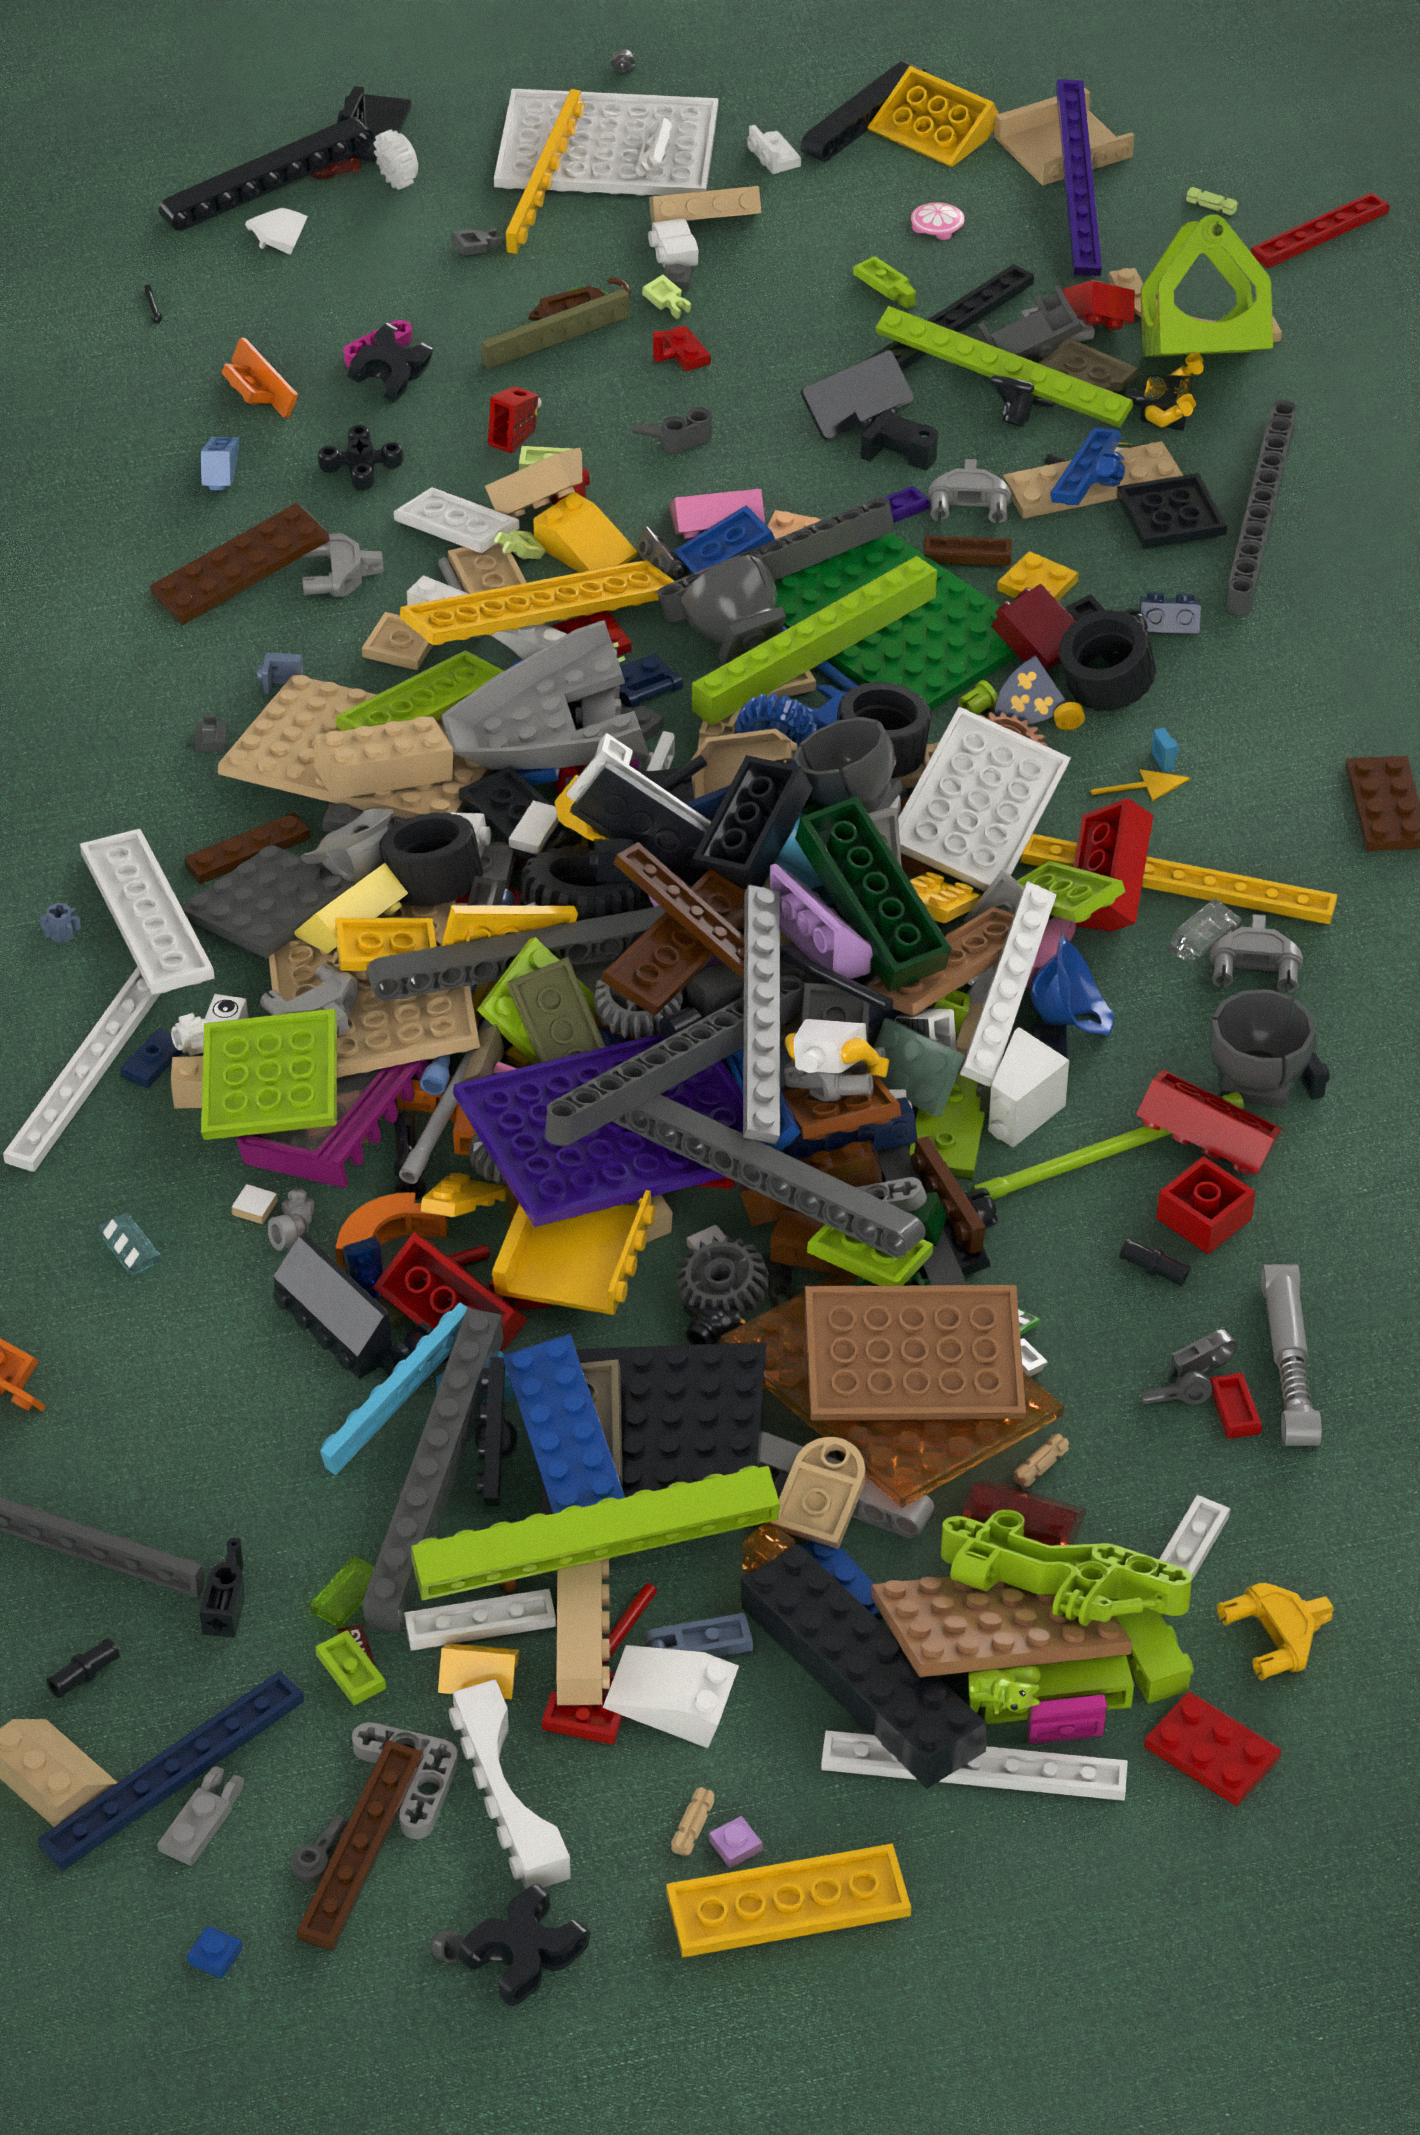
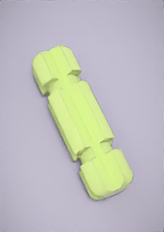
M1191 187L1187 192L1186 201L1197 205L1198 202L1201 207L1217 212L1223 210L1222 213L1230 216L1234 215L1237 210L1238 202L1230 198L1224 200V196L1208 191L1202 193L1201 189Z

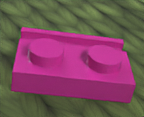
M1105 1695L1041 1701L1039 1705L1030 1707L1026 1730L1029 1745L1102 1737L1106 1719L1105 1711L1107 1710Z

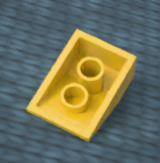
M575 492L569 494L533 519L534 537L546 549V553L579 573L627 564L638 556V551L593 502Z

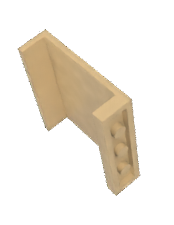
M1084 88L1092 170L1133 157L1134 134L1131 132L1116 137L1089 111L1090 92ZM1057 96L995 115L994 138L1042 186L1064 179Z

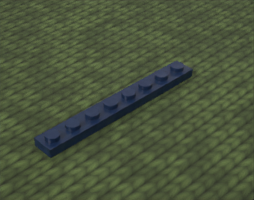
M278 1671L39 1837V1848L61 1871H64L304 1702L303 1692L281 1671Z

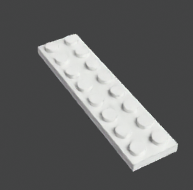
M141 829L81 843V854L151 994L166 993L173 989L215 979L214 969Z

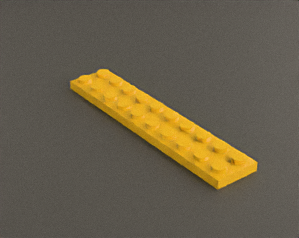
M648 560L402 606L400 607L399 618L430 644L442 645L448 641L468 640L474 636L493 635L499 631L518 630L524 626L543 625L545 622L568 620L570 617L589 616L595 612L615 611L621 607L640 606L642 603L659 601L657 591L661 587L675 581Z

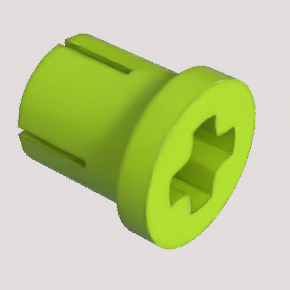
M981 680L975 685L973 690L960 697L958 702L961 708L979 715L986 709L995 708L998 695L987 681Z

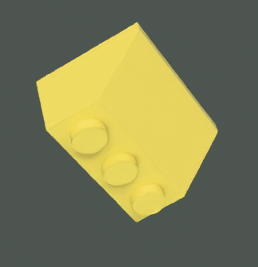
M384 863L315 913L294 931V935L298 939L328 954L337 948L335 918H377L383 913L388 918L402 907L399 901L408 892L386 863Z

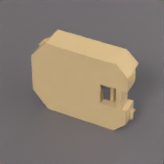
M777 729L707 737L691 759L692 761L701 755L707 763L706 767L692 776L694 798L696 799L731 785L746 755L781 763L793 761L798 747L797 743H794Z

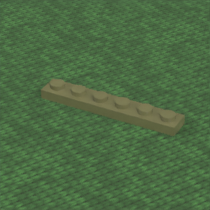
M621 289L481 341L482 365L489 370L630 317L629 293L625 289Z

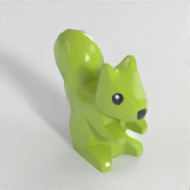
M1038 1665L969 1672L970 1708L977 1713L980 1707H993L994 1713L999 1714L1006 1708L1017 1712L1039 1705L1040 1701L1033 1696L1039 1690V1686L1035 1685L1039 1681L1041 1673Z

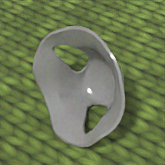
M372 808L364 811L351 823L325 836L316 850L303 853L301 860L311 865L322 863L333 875H339L348 882L358 883L383 864L380 841L388 831V823L395 810ZM369 826L368 829L354 833L360 827Z

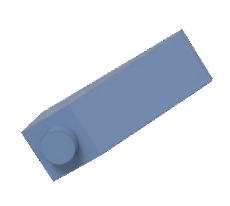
M211 437L201 450L202 485L209 486L210 490H225L226 486H231L235 476L240 437Z

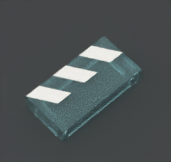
M128 1212L97 1226L99 1235L130 1276L161 1262L159 1252Z

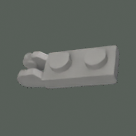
M218 1766L212 1767L210 1772L204 1777L201 1788L198 1787L158 1842V1851L189 1866H193L232 1811L231 1806L236 1801L238 1795H240V1792H242L244 1778L238 1775L232 1776L224 1787L222 1796H217L214 1793L222 1782L224 1769Z

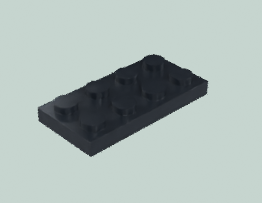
M511 766L459 789V799L474 813L484 814L486 825L508 846L509 837L533 801L551 805ZM559 821L541 852L544 853L550 848L560 849L562 846L573 847L582 843V835L564 826ZM511 848L526 863L535 855Z

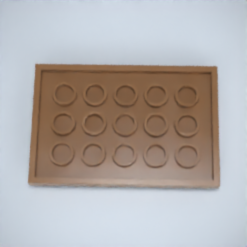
M1016 1285L805 1286L811 1421L1025 1418L1026 1406Z
M951 1576L939 1578L923 1577L920 1580L910 1581L890 1580L886 1583L872 1584L870 1597L919 1677L1131 1654L1132 1640L1115 1616H1112L1107 1622L1092 1620L1087 1626H1083L1079 1623L1078 1617L1072 1621L1066 1618V1613L1061 1617L1053 1614V1603L1056 1595H1039L1000 1581L989 1591H983L951 1579Z

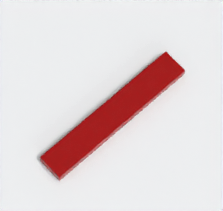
M1371 192L1252 247L1251 253L1257 261L1270 268L1389 213L1390 205Z

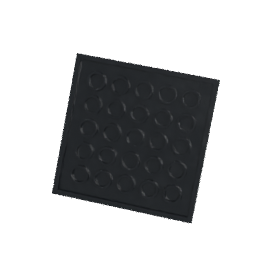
M766 1342L576 1349L580 1363L618 1359L620 1364L621 1487L625 1498L641 1490L657 1491L666 1489L676 1482L693 1483L702 1481L705 1477L712 1474H722L724 1476L737 1473L742 1468L748 1466L760 1468L768 1355ZM543 1483L540 1513L550 1515L553 1514ZM756 1525L745 1528H755Z

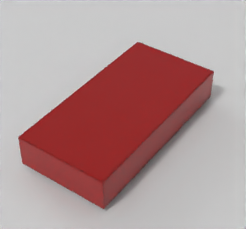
M1236 1373L1210 1377L1209 1380L1212 1384L1211 1396L1227 1439L1261 1434L1262 1424L1244 1374Z

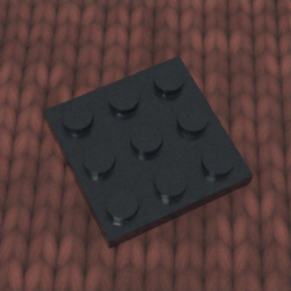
M1199 473L1117 486L1116 496L1143 548L1183 543L1227 534V524Z

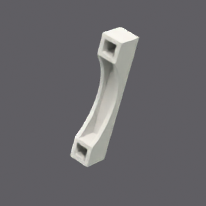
M423 575L407 591V605L468 593ZM543 624L524 626L518 630L499 631L490 636L508 646L522 659H526L567 634Z
M496 1679L453 1692L454 1708L449 1709L450 1720L454 1730L460 1729L463 1737L460 1738L466 1760L473 1759L475 1767L472 1768L478 1789L484 1788L487 1797L484 1800L490 1819L497 1818L499 1827H497L499 1842L503 1849L509 1848L512 1857H509V1863L515 1880L521 1879L525 1889L534 1884L546 1887L571 1879L570 1856L558 1827L541 1819L525 1807L511 1791L503 1776L499 1759L502 1744L509 1731L508 1708Z

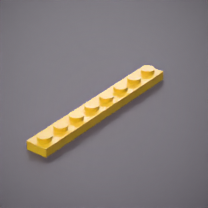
M570 89L506 230L508 253L517 254L521 245L526 243L528 229L536 221V211L538 207L541 208L543 206L545 191L551 188L554 171L557 172L560 168L562 153L566 154L569 138L574 136L576 132L577 120L583 117L585 103L581 102L580 90Z

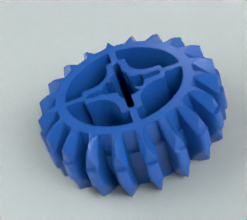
M774 692L768 698L765 694L761 693L758 698L752 697L741 708L735 721V733L777 729L800 747L799 744L817 730V724L814 723V715L807 714V706H798L797 699L789 701L786 698V694L782 698H778Z

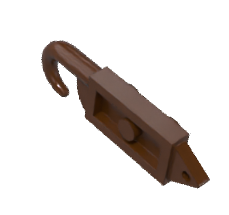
M609 278L607 280L609 284H616L621 289H625L629 293L630 299L631 290L625 281L619 278ZM587 286L541 298L540 304L529 314L528 319L538 321L605 296V294L596 287Z

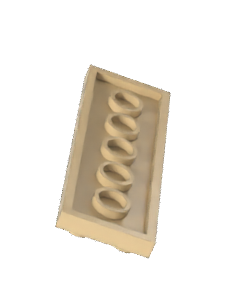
M1162 441L1114 451L1124 457V460L1118 461L1122 462L1125 466L1123 480L1118 486L1183 476ZM1072 460L1004 474L1002 479L1008 485L1011 491V500L1023 519L1118 499L1116 496L1117 486H1102L1099 483H1094L1079 505H1065L1052 502L1050 492Z

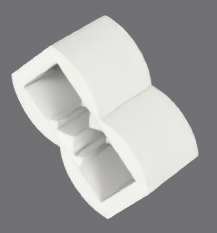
M684 218L652 223V231L648 232L650 246L655 247L658 263H662L664 268L666 264L698 265V246Z

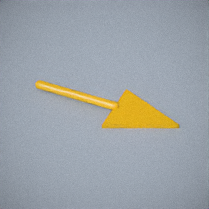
M1139 769L1143 782L1090 790V795L1146 787L1153 802L1189 781L1190 777Z

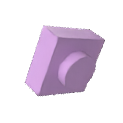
M742 1816L709 1833V1842L729 1868L762 1852L761 1840Z

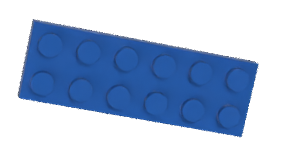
M571 1334L503 1355L553 1514L559 1513L570 1506L586 1507L595 1505L605 1498H625Z

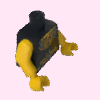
M1199 352L1191 353L1187 356L1185 360L1188 365L1187 367L1181 366L1168 375L1147 376L1144 389H1127L1126 397L1132 399L1133 405L1141 406V421L1157 425L1160 428L1167 427L1184 431L1187 416L1192 414L1193 408L1196 406V402L1191 394L1193 381L1191 373L1197 375L1202 373L1204 369L1203 358Z

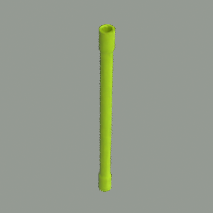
M1237 1091L1221 1097L1244 1109L1243 1099ZM1143 1126L1016 1173L971 1187V1191L978 1188H986L991 1195L985 1197H991L995 1200L1015 1190L1173 1133L1163 1128L1155 1130L1148 1126Z

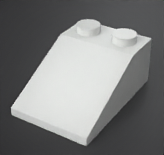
M626 1645L603 1708L708 1748L719 1725L739 1666L705 1652Z

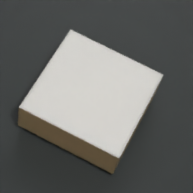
M246 1184L231 1207L232 1215L263 1225L278 1202L277 1193Z

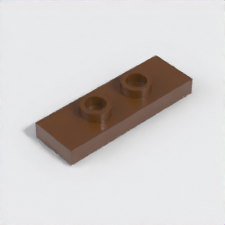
M924 536L923 555L936 563L1011 565L1012 539Z

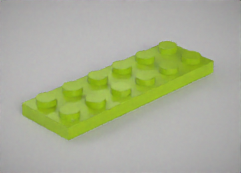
M464 650L337 715L336 727L345 731L356 729L360 726L370 727L386 724L391 721L401 722L414 720L418 717L432 716L438 721L442 718L441 715L504 671Z

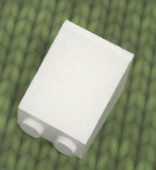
M1020 1027L1014 1031L991 1084L988 1131L995 1138L1004 1141L1013 1148L1066 1106L1069 1060Z

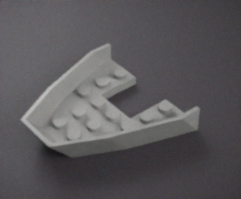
M604 620L576 629L495 676L441 715L447 739L453 748V753L491 770L505 769L510 766L513 769H553L589 765L596 755L600 740L606 733L632 750L631 759L650 757L635 711L620 714L609 720L591 724L579 730L575 728L568 706L569 702L625 684Z

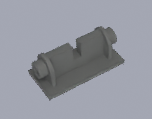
M645 527L636 549L638 555L643 561L648 560L667 576L681 577L685 572L683 562L678 560L676 556L671 555L672 551L664 543V539L661 536L654 535L648 527Z

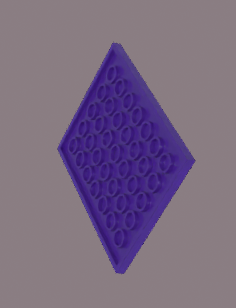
M661 1034L454 1084V1097L534 1227L637 1201L643 1198L645 1190L651 1191L652 1197L726 1177L612 1121L569 1145H553L545 1138L547 1105L550 1102L663 1041L664 1039ZM721 1060L660 1094L743 1134V1094Z

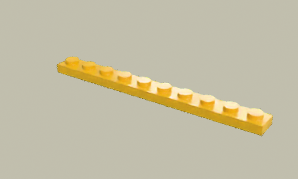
M1032 834L1021 855V863L1041 866L1050 860L1073 867L1077 843ZM1147 857L1142 887L1329 925L1332 921L1338 895Z

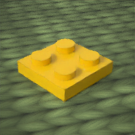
M1029 551L998 581L997 591L1016 598L1025 588L1029 587L1032 590L1041 583L1059 601L1078 582L1079 572Z

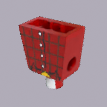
M511 387L490 398L488 445L512 454L536 429L537 409L541 407L540 397L533 392L519 387Z

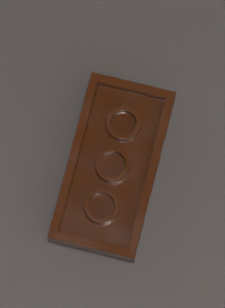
M1408 756L1347 758L1345 768L1366 851L1420 849V802Z

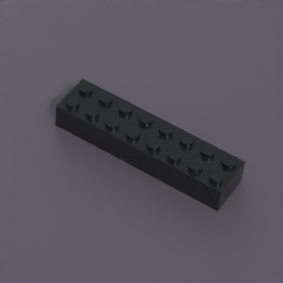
M799 1544L740 1579L742 1609L871 1735H875L881 1742V1745L889 1753H892L926 1789L986 1752V1722L937 1675L919 1677L893 1633Z

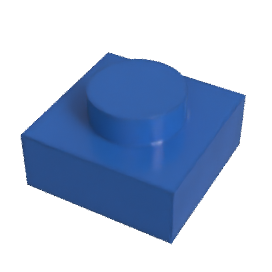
M207 1925L187 1954L188 1964L222 1979L242 1950L241 1940Z

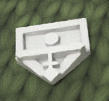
M279 208L246 221L245 226L249 231L253 230L260 241L259 247L261 249H264L267 244L291 255L308 216L293 210Z

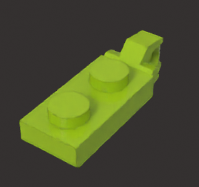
M876 256L853 266V275L887 298H890V300L894 301L897 299L899 305L907 309L916 305L917 292L909 284V278Z

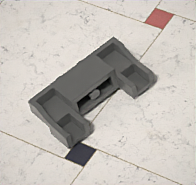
M1058 284L1054 286V294L1042 300L1039 294L1034 296L1039 311L993 332L991 335L983 321L978 323L980 330L967 336L1034 361L1051 355L1054 350L1059 349L1057 343L1082 332V328L1075 312L1072 310ZM978 373L981 380L987 378V376Z

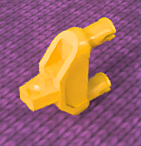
M1258 1583L1248 1587L1244 1595L1217 1603L1216 1610L1219 1619L1222 1620L1225 1626L1251 1615L1258 1618L1277 1646L1278 1650L1255 1657L1252 1660L1253 1669L1256 1675L1259 1674L1258 1678L1262 1681L1286 1670L1296 1673L1306 1669L1313 1634L1321 1628L1322 1624L1332 1620L1334 1607L1326 1596L1306 1602L1301 1600L1297 1593L1272 1584Z

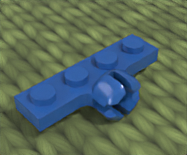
M1095 427L1092 429L1050 492L1052 502L1065 505H1079L1094 483L1110 487L1120 484L1124 477L1125 466L1122 462L1118 461L1124 460V457L1120 453L1114 452L1121 441L1120 430Z

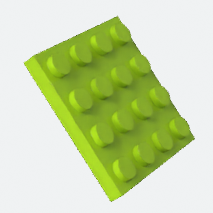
M335 1008L204 1023L201 1134L203 1139L208 1140L337 1125V1014Z

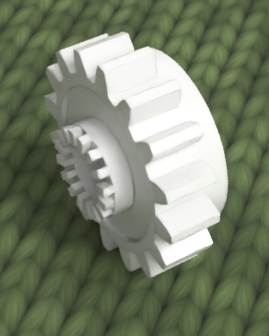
M392 129L375 136L376 141L373 144L377 149L374 151V154L378 157L376 163L380 165L381 175L384 174L386 176V182H391L392 188H397V190L413 184V178H416L418 173V161L409 140L403 134L397 133V131L392 132Z

